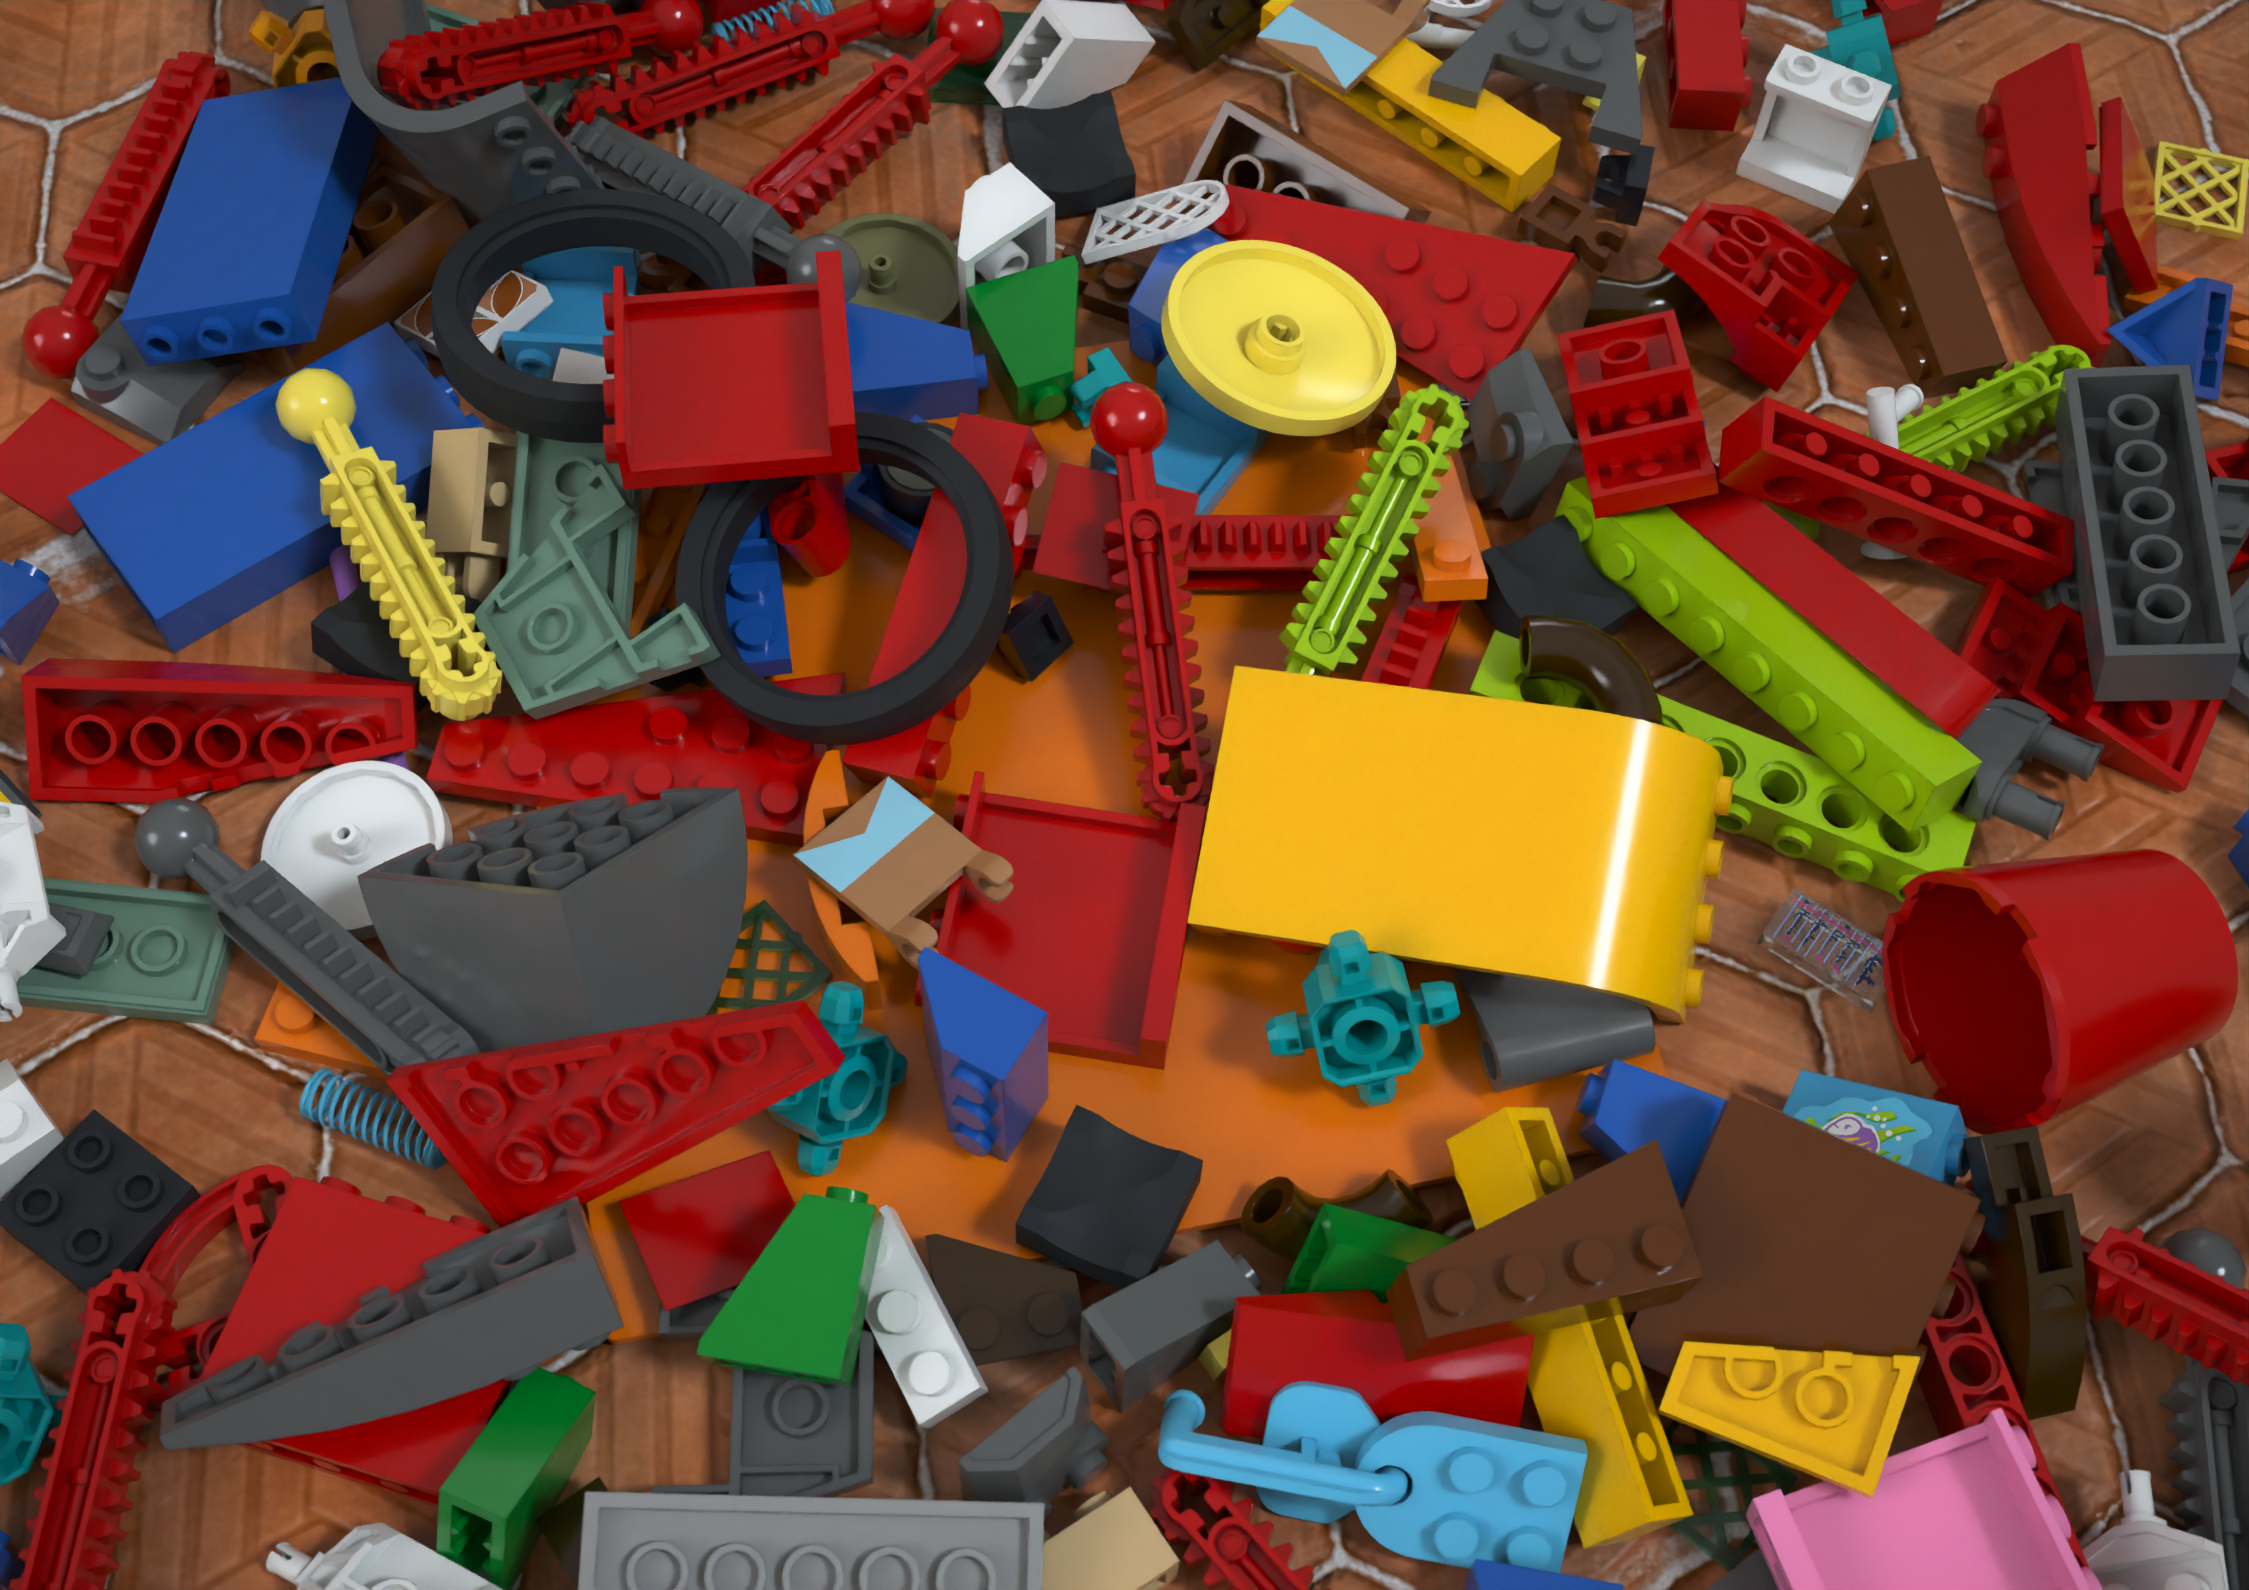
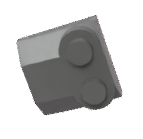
M122 312L79 359L71 392L79 406L160 446L188 431L237 375L240 376L245 368L241 361L229 354L148 367L120 322Z
M1521 349L1487 372L1467 409L1471 434L1478 456L1469 472L1470 490L1484 508L1488 510L1502 509L1509 520L1531 517L1574 443L1531 350Z
M1074 1365L972 1451L958 1460L963 1501L1045 1503V1520L1053 1510V1507L1049 1504L1053 1498L1070 1484L1076 1491L1082 1489L1104 1470L1108 1460L1103 1453L1109 1446L1110 1440L1091 1419V1407L1084 1378Z

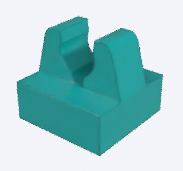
M1108 347L1087 357L1088 375L1074 383L1070 388L1071 394L1078 402L1071 406V410L1084 428L1090 427L1091 409L1097 398L1106 389L1125 381L1132 382Z

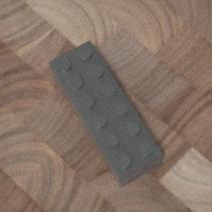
M2190 365L2064 369L2054 418L2068 518L2074 520L2073 555L2094 702L2227 699L2241 652Z

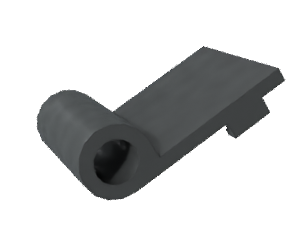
M1451 967L1478 1021V1047L1482 1065L1490 1085L1497 1093L1605 1066L1613 1059L1624 1061L1647 1055L1654 1051L1655 1033L1647 1006L1620 997L1578 987Z

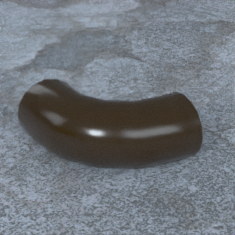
M1666 265L1663 266L1658 274L1650 279L1640 281L1619 280L1599 275L1583 329L1672 309L1675 311L1678 325L1681 326L1698 315L1705 302L1682 278Z
M1524 615L1520 627L1519 652L1521 670L1525 679H1549L1565 682L1580 690L1590 701L1594 711L1631 717L1664 726L1662 707L1649 671L1622 641L1585 621L1547 615Z
M1388 1169L1374 1182L1355 1194L1335 1199L1315 1197L1300 1189L1287 1177L1279 1176L1269 1179L1260 1185L1249 1197L1242 1211L1241 1228L1260 1246L1295 1263L1323 1203L1420 1229H1426L1434 1220L1429 1209L1412 1187L1401 1176Z

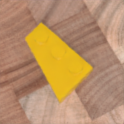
M1684 1341L1658 1414L1871 1499L1874 1496L1921 1357L1852 1355V1352L1825 1350L1823 1353L1775 1350L1774 1347Z

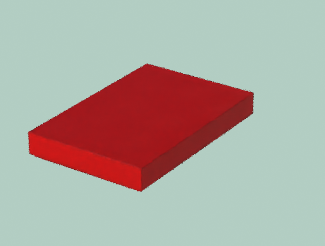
M2118 97L2102 102L2101 107H2099L2100 214L2134 292H2137V295L2158 290L2154 176L2122 98Z

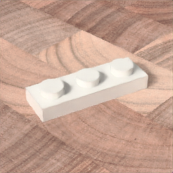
M884 1205L878 1209L885 1220L865 1318L918 1424L929 1429L989 1392L896 1210L888 1205Z

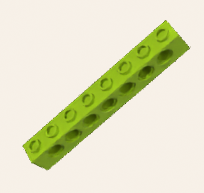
M1496 630L1494 631L1468 695L1525 702L1524 700H1532L1539 704L1594 711L1592 704L1583 693L1565 682L1549 679H1525L1520 664L1519 639ZM1657 694L1662 707L1664 726L1692 735L1713 746L1721 755L1724 768L1723 776L1734 777L1729 816L1717 815L1715 826L1720 830L1732 834H1744L1771 845L1782 855L1791 858H1804L1833 870L1836 875L1847 881L1864 882L1894 894L1901 902L1906 897L1902 888L1915 877L1938 869L1963 867L1977 820L1951 810L1909 833L1821 758ZM1764 794L1775 797L1781 804L1769 800ZM1825 818L1835 821L1841 828L1833 826ZM1886 842L1894 844L1901 852L1892 849Z

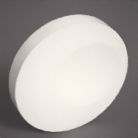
M382 761L349 762L329 768L311 777L284 800L266 830L261 849V861L265 860L357 940H366L378 935L369 916L357 876L385 861L427 843L435 845L436 851L453 845L452 826L442 803L432 789L415 773L396 764Z

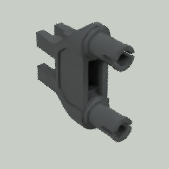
M1993 699L1957 740L1983 762L1954 810L1982 823L1985 820L1992 821L1994 817H1998L2042 836V839L2049 841L2063 815L2066 803L2060 800L2056 801L2011 781L2025 762L2031 764L2034 759H2037L2080 777L2081 780L2087 782L2100 759L2104 745L2096 744L2051 725L2052 718L2047 716V711L2014 699Z

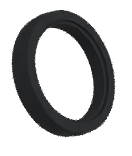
M582 189L543 195L509 206L487 217L466 232L450 248L435 274L431 294V325L433 338L444 371L453 387L469 404L490 419L506 427L550 440L576 443H604L603 426L615 424V418L607 419L603 384H576L551 381L524 373L497 358L483 345L472 328L474 313L485 293L503 275L527 261L557 251L591 246L627 247L666 256L692 270L702 278L711 290L755 287L756 283L752 267L740 245L724 228L699 211L670 199L647 193L616 189Z
M855 412L859 464H878L896 467L911 472L937 487L956 507L962 522L967 548V568L964 587L951 620L935 643L904 671L880 684L856 692L839 695L804 694L774 685L749 669L734 644L726 616L725 599L729 569L737 547L751 523L774 498L797 482L812 475L713 483L697 506L681 545L676 572V605L679 607L685 602L696 612L721 654L714 661L699 665L700 669L715 690L742 714L773 732L795 740L826 745L859 744L883 739L920 724L952 702L973 681L995 649L1005 626L1013 592L1014 564L1007 527L996 498L974 466L951 444L934 432L914 422L895 416Z

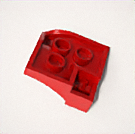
M1705 198L1674 234L1657 258L1682 278L1703 299L1717 317L1735 350L1729 360L1739 366L1742 373L1749 380L1760 385H1767L1775 392L1780 390L1803 359L1860 275L1856 270L1806 236L1765 211L1745 205L1710 203Z

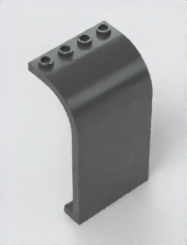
M322 0L337 68L348 95L435 189L454 197L463 218L472 227L487 217L525 200L563 191L605 189L601 176L599 174L595 175L593 166L587 167L580 159L577 147L575 145L571 146L568 136H561L554 126L553 118L550 115H546L543 106H536L529 97L527 87L522 81L452 108L450 105L439 104L438 109H408L397 105V102L392 100L389 95L383 94L382 86L379 84L377 77V64L382 53L390 48L389 42L392 39H405L406 35L409 34L424 35L425 31H432L425 0Z

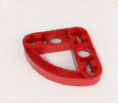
M268 1164L256 1166L218 1184L195 1200L167 1227L148 1253L138 1273H142L145 1270L152 1273L163 1282L162 1288L172 1297L182 1275L199 1252L222 1230L237 1220L250 1268L252 1269L271 1229L269 1219L258 1205L262 1202L263 1198L261 1191L273 1187L279 1196L275 1198L274 1202L278 1214L294 1181L293 1177L282 1167ZM231 1311L178 1330L172 1336L163 1338L160 1351L168 1356L167 1362L173 1369L177 1370L168 1375L169 1386L161 1389L159 1393L149 1396L147 1408L162 1412L163 1402L198 1383L200 1377L190 1366L196 1362L189 1352L196 1348L197 1357L203 1368H205Z

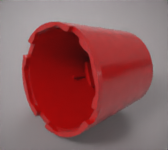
M2155 849L2094 853L1952 867L1930 871L1915 877L1902 888L1906 897L1900 911L1888 914L1885 925L1882 951L1884 986L1891 1017L1904 1052L1911 1064L1922 1061L1932 1079L1938 1085L1939 1089L1936 1090L1933 1098L1939 1102L1959 1106L1965 1127L1981 1135L2031 1126L2039 1128L2212 1038L2228 1021L2237 996L2238 964L2236 950L2229 925L2220 905L2207 885L2189 866L2176 857Z

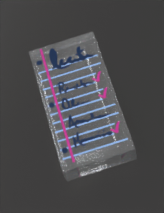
M1794 887L1762 932L1757 944L1871 1014L1886 991L1882 961L1883 941Z

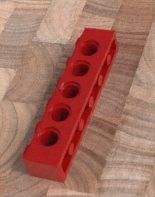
M1764 396L1722 430L1718 482L1980 585L1986 586L1999 577L2027 598H2031L2073 573L2074 520L1767 396Z

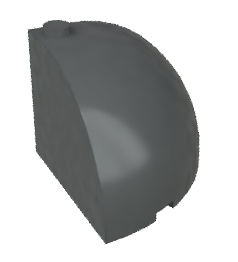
M739 788L663 789L660 793L661 800L643 801L633 805H628L626 794L621 793L548 806L469 828L470 842L451 845L437 851L435 845L427 843L385 861L358 875L357 878L377 935L399 975L451 1020L462 1026L475 1041L480 1053L702 1017L708 1013L725 980L735 952L745 906L748 850Z

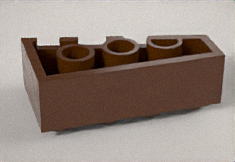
M1930 156L1866 169L1828 224L1851 267L1860 273L1858 280L1904 364L1909 378L1913 381L1914 385L1921 389L1924 399L1958 392L1962 387L1967 389L1974 388L1977 380L1980 378L1990 381L1995 371L2001 369L2008 360Z
M1657 1139L1405 1266L1387 1289L1386 1295L1406 1362L1674 1303L1704 1278V1274Z

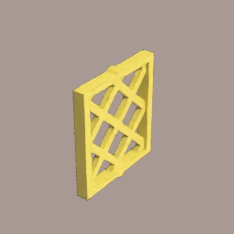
M2159 141L2155 150L2153 166L2156 223L2187 229L2192 233L2201 232L2239 241L2244 227L2249 160L2210 152L2205 148L2196 149ZM2172 156L2193 160V162L2182 167ZM2165 162L2173 171L2162 176ZM2212 165L2231 168L2232 170L2220 175ZM2199 168L2211 178V180L2201 185L2189 174ZM2238 177L2237 191L2227 181ZM2178 178H2181L2190 188V190L2180 195L2168 184ZM2219 186L2230 198L2217 203L2207 191ZM2162 190L2170 200L2159 204L2160 192ZM2198 196L2209 208L2196 213L2186 201ZM2235 205L2234 219L2225 211V209ZM2177 206L2187 217L2166 213L2165 211ZM2216 214L2225 225L2204 221V219Z

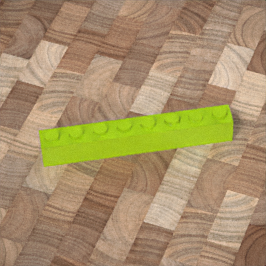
M1586 475L1567 482L1553 519L1563 514L1577 530L1580 543L1595 568L1611 583L1626 590L1642 609L1897 823L1911 833L1957 807L1983 761L1669 507L1661 505L1595 519Z

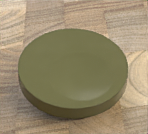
M874 213L847 219L824 232L825 234L839 236L847 241L855 249L861 262L862 280L856 295L847 302L948 326H953L960 315L958 250L952 241L939 229L911 216L894 213Z

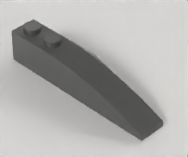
M578 1197L568 1199L435 1256L421 1264L426 1277L391 1295L385 1284L358 1298L362 1307L350 1318L333 1327L326 1324L322 1325L319 1320H316L291 1334L292 1337L279 1348L277 1357L264 1363L261 1356L250 1355L162 1403L159 1435L165 1449L253 1443L330 1431L406 1413L485 1387L501 1379L512 1381L523 1378L539 1368L543 1361L570 1349L576 1351L590 1349L602 1343L609 1337L612 1331L623 1327L624 1324L615 1292Z

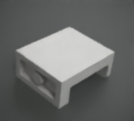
M1785 44L1766 78L1764 89L1767 92L1753 137L1739 160L1735 174L1835 214L1852 190L1859 176L1892 85Z

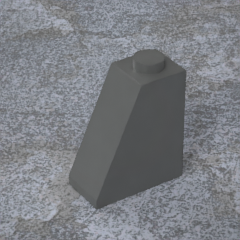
M1216 1240L1102 1299L1081 1312L1080 1359L1122 1414L1196 1361L1208 1344L1232 1329L1236 1297L1260 1296L1257 1291L1261 1288L1260 1281L1250 1264L1240 1254L1236 1253L1231 1257L1220 1242Z

